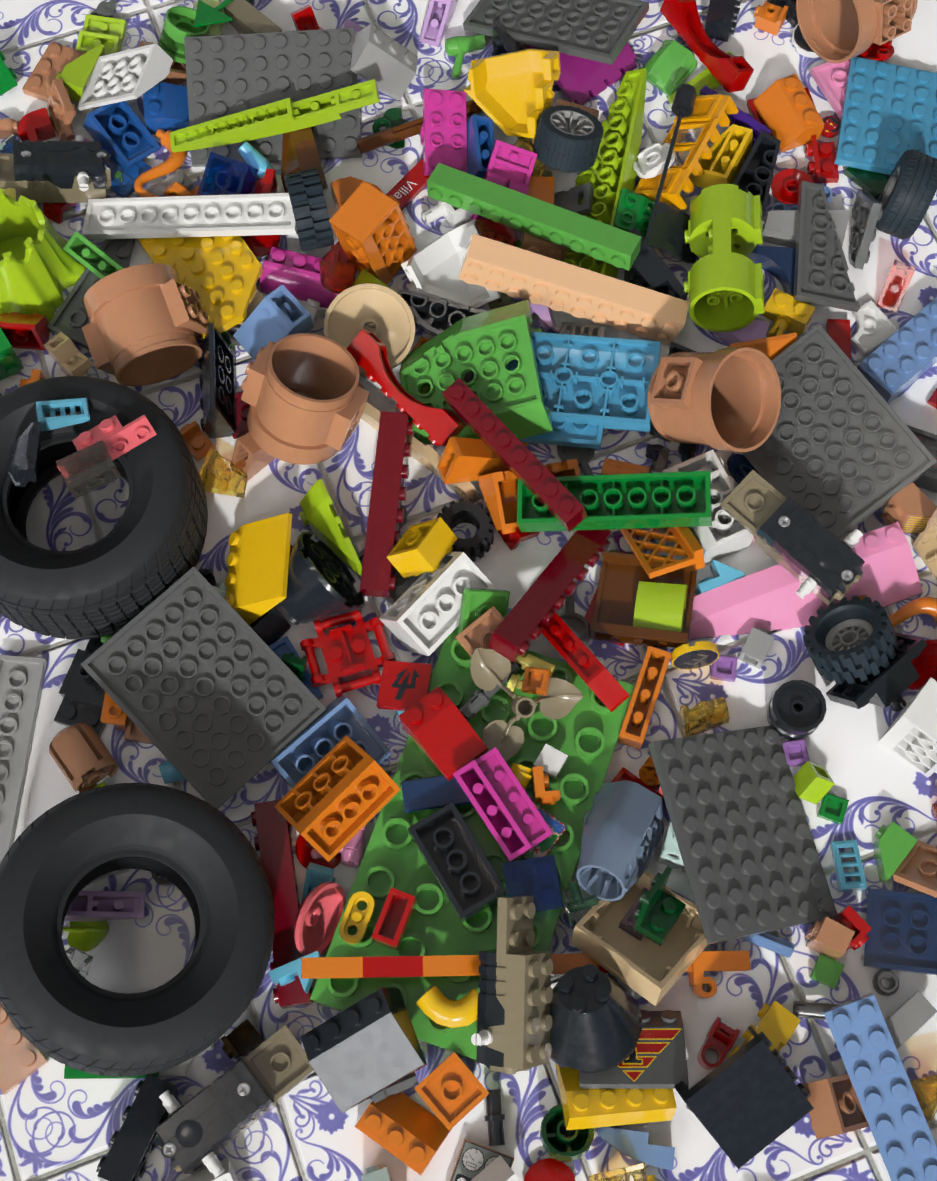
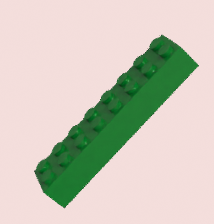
M710 471L556 477L583 505L587 517L573 530L712 526ZM518 479L517 525L520 531H568Z

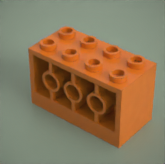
M363 181L332 216L329 222L350 264L356 266L358 272H361L364 268L387 285L402 268L401 264L412 257L417 251L414 243L415 239L410 234V227L404 219L405 215L399 207V201L392 195H389V197L385 195L377 185L373 184L371 186Z
M346 735L274 807L329 862L401 789L371 756Z

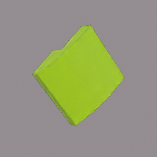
M86 14L83 31L79 30L76 50L86 53L102 44L105 45L104 55L120 52L126 34L127 21Z
M639 581L633 627L682 632L684 609H686L687 585Z

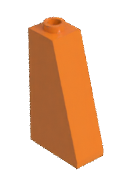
M450 437L437 465L444 484L477 481L478 476L510 471L481 439Z

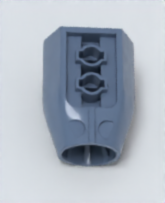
M627 780L604 783L600 792L595 794L593 806L584 816L581 851L576 872L579 885L588 894L604 901L620 900L644 874L664 832L662 799L659 795L636 782Z

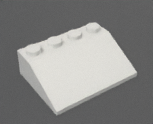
M157 43L100 56L77 109L85 110L137 99L168 76L173 59Z

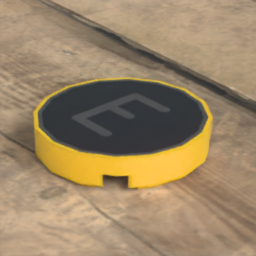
M697 641L694 646L689 647L688 643L675 648L671 654V663L674 668L680 670L698 669L714 663L719 659L720 653L715 643Z

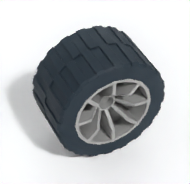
M563 105L549 107L540 115L532 147L533 152L538 154L537 158L550 168L569 173L586 171L593 167L603 136V126L594 115L580 108Z

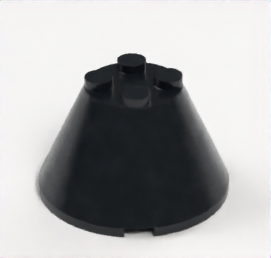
M302 532L297 537L289 554L287 597L277 606L283 607L288 612L290 621L295 625L300 623L306 624L362 609L365 606V598L361 591L357 592L353 584L356 582V579L323 541L315 542L311 539L313 535L308 532Z
M586 964L585 966L571 969L558 979L557 984L552 989L553 998L550 1002V1015L552 1017V1027L550 1029L552 1053L550 1059L563 1068L567 1066L580 1070V1073L602 1072L624 1062L636 1049L642 1032V1015L633 995L593 964Z

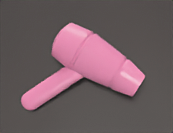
M365 826L337 853H341L340 862L348 867L360 866L364 853ZM313 849L310 853L313 859L323 857L316 849Z

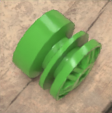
M175 6L167 10L158 45L173 61L186 64L184 37L207 36L210 25L194 28L195 9Z

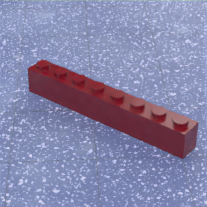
M460 378L442 392L449 407L569 532L587 517L583 505Z
M381 411L360 582V591L363 596L391 598L392 590H396L397 577L393 576L395 567L388 560L387 556L402 537V532L399 531V523L404 521V509H401L402 501H406L407 495L404 479L409 477V465H406L407 457H411L412 451L409 435L413 436L414 424L410 421L408 413Z
M609 529L577 530L495 629L488 647L512 662L519 655L524 656L531 645L529 642L532 639L536 641L543 630L542 626L544 624L548 626L553 619L555 609L559 611L566 601L565 597L567 595L571 596L574 593L578 580L582 582L589 572V566L593 568L600 558L599 554L602 551H607L611 544L608 539L612 531Z
M281 799L254 804L255 811L251 812L253 827L257 826L258 836H254L255 849L260 851L261 862L269 880L274 903L275 931L272 948L274 961L270 962V971L304 957L299 953L294 940V925L300 907L291 833L288 821L274 807ZM298 975L294 976L295 981L284 986H280V983H278L277 987L273 988L275 1004L279 1003L282 1009L313 1004V1001L310 1000L312 995L311 987L309 992L306 993Z

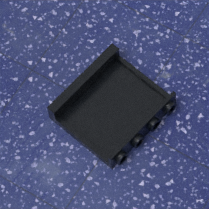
M751 1026L748 1027V1030L754 1038L691 1089L687 1087L683 1080L674 1086L686 1105L738 1169L814 1109L807 1100L811 1095L801 1082L797 1085L795 1084L798 1078L788 1065L783 1068L782 1064L785 1063V1060L775 1048L770 1051L769 1047L772 1045L770 1040L762 1031L757 1034Z

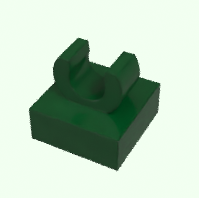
M293 652L289 655L284 653L281 660L303 683L306 674L307 657L303 656L301 659L295 657Z

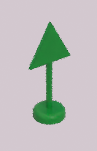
M198 0L194 28L232 21L231 17L220 11L234 0H225L215 8Z

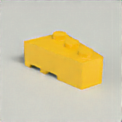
M732 124L720 135L721 141L714 143L710 147L712 158L704 160L700 155L698 162L703 168V174L701 176H694L692 172L690 173L689 179L693 185L706 188L716 184H733L753 147V129Z
M773 1001L769 1005L764 1003L757 1013L760 1019L755 1026L752 1024L749 1026L757 1034L762 1031L772 1043L769 1047L770 1051L775 1048L779 1053L782 1047L787 1044L801 1020L777 1001ZM748 1028L742 1035L745 1041L740 1048L754 1038ZM737 1045L729 1053L727 1059L740 1049Z

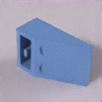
M282 284L260 302L233 337L255 361L261 347L265 348L270 341L276 343L280 339L292 334L308 333L314 328L310 313Z

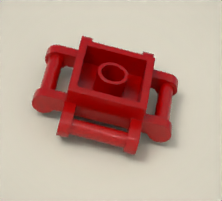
M359 610L313 622L317 637L313 639L307 638L300 642L301 650L305 652L312 675L310 680L313 687H321L332 683L336 698L343 696V693L368 685H380L381 674L378 668L383 667L384 660L396 661L394 653L390 651L383 630L384 623L379 619L380 617H374L364 623ZM354 620L356 622L355 626H352L351 624L344 625L335 629L329 630V634L324 635L323 630L338 626L347 622H351ZM371 631H374L380 648L381 657L378 658L374 656L367 635ZM320 647L329 672L324 675L321 674L314 649Z

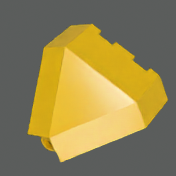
M526 49L472 60V67L468 73L470 85L464 91L506 135L535 139L540 115L545 109H549L553 103L555 92L552 91L554 80L558 81L561 73L559 51Z

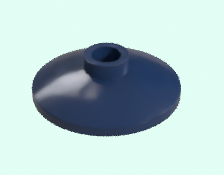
M732 454L727 459V468L738 484L752 470L758 473L744 455Z

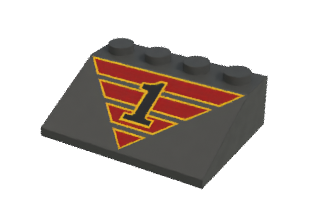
M640 1010L642 1015V1032L633 1053L624 1062L606 1071L580 1073V1070H578L580 1089H675L674 1086L682 1080L689 1088L681 1011Z

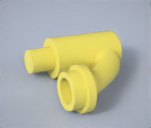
M531 654L527 656L519 655L514 661L522 665L521 669L524 671L525 667L550 669L552 672L551 677L556 667ZM512 674L507 685L512 692L522 688L523 680H521V675Z

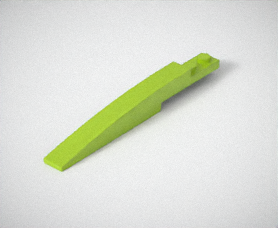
M375 79L296 102L286 98L170 132L171 151L175 153L240 143L342 119L341 113L380 102L378 84Z

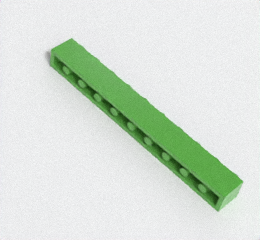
M438 163L427 180L428 196L435 200L491 219L494 222H499L515 230L526 232L534 237L542 238L575 252L588 255L596 260L612 264L615 267L629 271L640 252L641 236L447 165Z

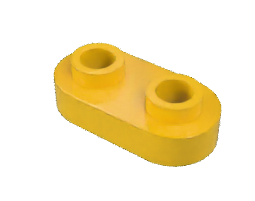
M364 891L356 892L349 899L339 925V934L346 943H359L366 934L375 910L374 899L369 893ZM360 902L367 903L365 910L361 911L357 908ZM352 926L358 929L355 935L348 934V929Z

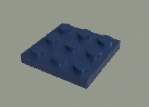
M868 888L866 923L872 929L867 933L870 938L865 943L863 967L937 975V898L927 894Z

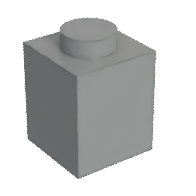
M752 627L738 659L760 669L775 637L771 636L765 629Z

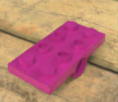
M424 88L422 92L423 124L420 132V142L423 145L424 175L430 176L438 163L467 173L466 92Z
M496 140L484 179L527 195L528 184L538 154ZM472 215L471 220L476 219L480 229L508 239L512 238L514 232L512 227L494 222L480 215Z

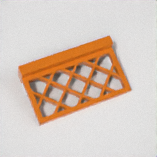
M689 527L661 528L667 529L665 534L656 532L658 528H651L650 531L641 528L620 529L650 579L693 565L696 570L705 567L703 548ZM636 535L645 537L643 541L634 539ZM651 538L660 540L658 544L650 543L649 541ZM667 541L676 543L674 547L665 546ZM644 549L654 550L652 554L642 553ZM660 552L670 553L667 558L658 556ZM675 555H680V556H685V557H686V558L681 559V560H675V559H673V558L675 557ZM653 562L662 564V566L653 569L650 567Z

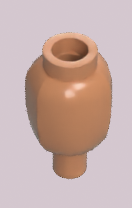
M1 118L0 139H6L11 135L16 137L20 121H16L13 118Z

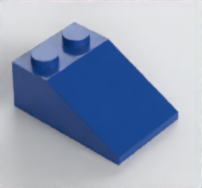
M161 82L143 94L144 120L151 135H156L158 129L167 132L168 130L176 131L189 127L187 87Z
M126 101L104 105L87 114L83 125L85 130L94 141L101 142L102 147L126 168L161 149L160 145Z

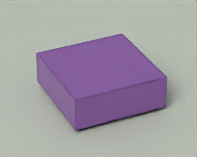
M719 655V659L712 663L710 679L735 682L738 657Z
M805 739L782 742L786 762L789 764V767L804 765L807 760L810 761Z

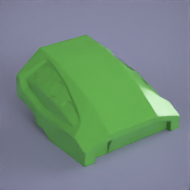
M664 40L662 46L642 68L647 70L646 81L666 94L668 98L686 82L697 68L698 62L692 52L677 41Z

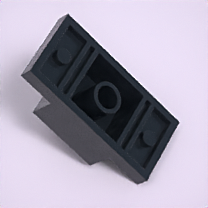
M634 228L629 231L630 233L641 236V242L645 239L637 228ZM651 246L647 250L640 247V252L630 270H625L623 280L687 300L688 292L684 291L683 285Z
M895 632L898 649H894L896 653L894 659L888 658L890 665L886 669L880 667V674L874 677L871 673L867 675L868 680L864 682L857 678L855 679V684H848L847 680H844L842 684L836 683L826 692V695L830 701L860 709L870 703L883 708H887L890 705L891 709L895 712L902 710L903 707L900 703L904 707L907 703L901 694L920 677L911 661L916 659L921 651L927 647L926 642L920 637Z
M101 637L90 639L85 651L77 650L58 692L63 697V700L54 718L56 723L67 727L76 723H87L93 727L99 738L106 726L105 723L100 721L105 691L81 666V663L103 645Z

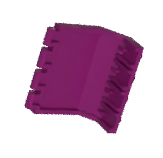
M626 43L612 65L559 53L561 73L559 80L555 81L569 102L583 106L591 100V97H596L606 90L607 86L610 87L623 78L627 71L636 69L637 64L634 61L636 55L628 43ZM529 45L526 46L527 49L546 50V49H542V48H538V47H534V46H529Z

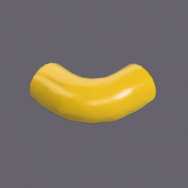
M434 986L417 1001L416 1005L436 1024L450 1028L469 1026L477 1021L479 992L473 988L462 999L453 1001L445 997L437 986Z

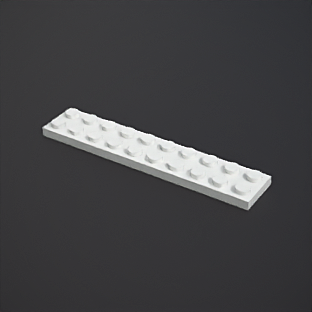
M289 193L88 199L82 235L90 240L297 234V226Z

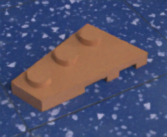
M0 1003V1088L2 1094L6 1095L49 1060L44 1053H40V1050L21 1034V1031H18Z

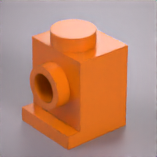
M767 1L762 6L758 5L753 16L756 18L754 27L777 36L785 22L788 6L782 8Z

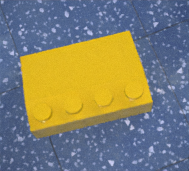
M291 513L244 524L235 532H232L229 537L230 552L227 558L228 574L225 578L226 596L224 599L248 625L287 597L292 526Z
M556 1064L566 1130L670 1121L677 1109L673 1089H580L578 1070L567 1066L563 1068Z

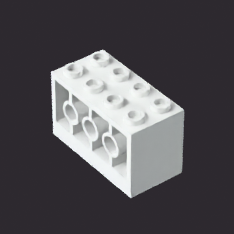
M714 450L662 471V473L710 471L712 526L689 527L703 548L705 565L710 564L712 560L717 561L750 547L754 537L720 507V503L735 489V482L725 472L724 462L720 456L716 455Z
M450 552L441 560V566L436 571L422 573L379 618L410 652L430 656L455 630L460 621L464 588H495L464 552Z
M930 678L906 704L879 741L880 744L927 778L934 772L937 774V681L933 678Z

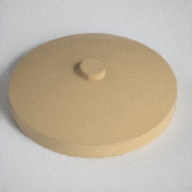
M371 283L352 286L341 292L332 301L325 315L324 337L334 340L346 349L362 329L370 330L387 346L388 358L392 369L397 367L411 350L415 336V322L412 311L406 301L388 287ZM361 366L358 367L359 373L365 375L366 371Z

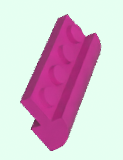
M272 247L267 261L264 260L262 265L263 272L260 277V291L264 294H270L283 284L297 300L307 301L310 298L320 302L319 307L328 309L332 301L341 292L352 286L356 274V266Z
M496 747L453 773V776L510 862L553 835V832Z

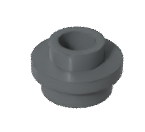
M883 969L874 975L872 984L878 994L891 996L899 988V979L894 972ZM883 978L889 981L888 988L882 986L881 980Z

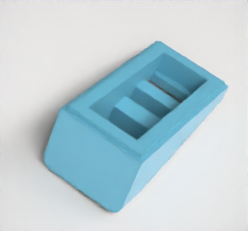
M87 397L36 402L37 421L41 422V431H49L90 421ZM75 407H80V415H76ZM70 409L71 415L66 416L65 410ZM60 411V416H56L55 412Z
M857 840L832 841L831 848L838 893L865 890L867 884ZM851 847L852 852L839 853L838 848ZM853 857V862H841V858ZM854 867L855 871L844 872L843 868ZM845 877H856V881L846 882Z

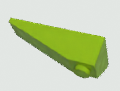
M318 479L300 501L302 512L299 513L304 526L309 525L315 536L361 576L362 566L349 536H345L346 532L342 521L337 516L332 499L322 479Z

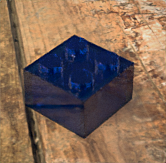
M210 152L197 194L201 196L251 194L258 169Z
M554 855L501 863L507 897L534 896L535 912L563 908Z

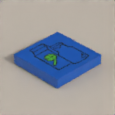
M110 156L111 187L109 190L121 198H129L135 192L134 182L136 178L152 167L141 160L126 168Z

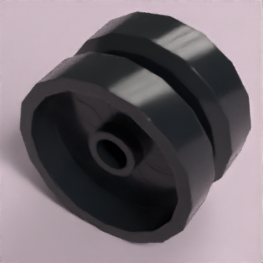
M791 680L782 684L769 701L766 710L767 721L782 738L790 741L805 739L811 736L824 720L827 710L826 700L822 692L812 683L804 680Z

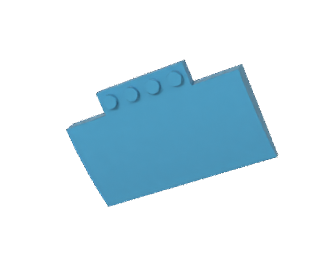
M531 332L544 405L550 411L553 431L521 439V442L601 449L604 428L650 432L652 421L648 410V389L652 375L659 365L661 342ZM511 360L507 365V369L509 371L515 370L518 366V361Z

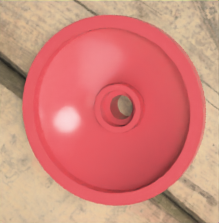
M334 882L320 884L307 895L299 907L294 925V940L301 955L306 956L315 951L322 955L329 949L346 904L345 892L339 884Z

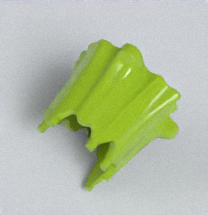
M0 189V314H10L11 312L24 315L41 314L46 316L48 322H50L57 308L64 302L63 291L68 287L75 286L86 267L63 249L68 241L54 229L35 200H30L20 195L18 201L6 195L3 189Z

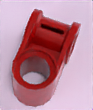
M717 1016L698 1052L697 1060L699 1065L704 1069L713 1070L722 1064L728 1052L735 1044L741 1030H734L721 1022V1018ZM706 1050H712L716 1053V1063H709L706 1060Z

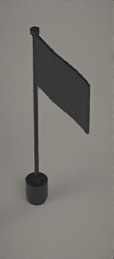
M683 84L676 90L671 110L678 118L645 239L641 242L640 247L647 250L651 246L668 253L679 261L694 264L697 255L691 252L690 243L686 244L685 230H688L690 215L675 206L660 201L681 120L692 114L697 97L696 89L692 85Z

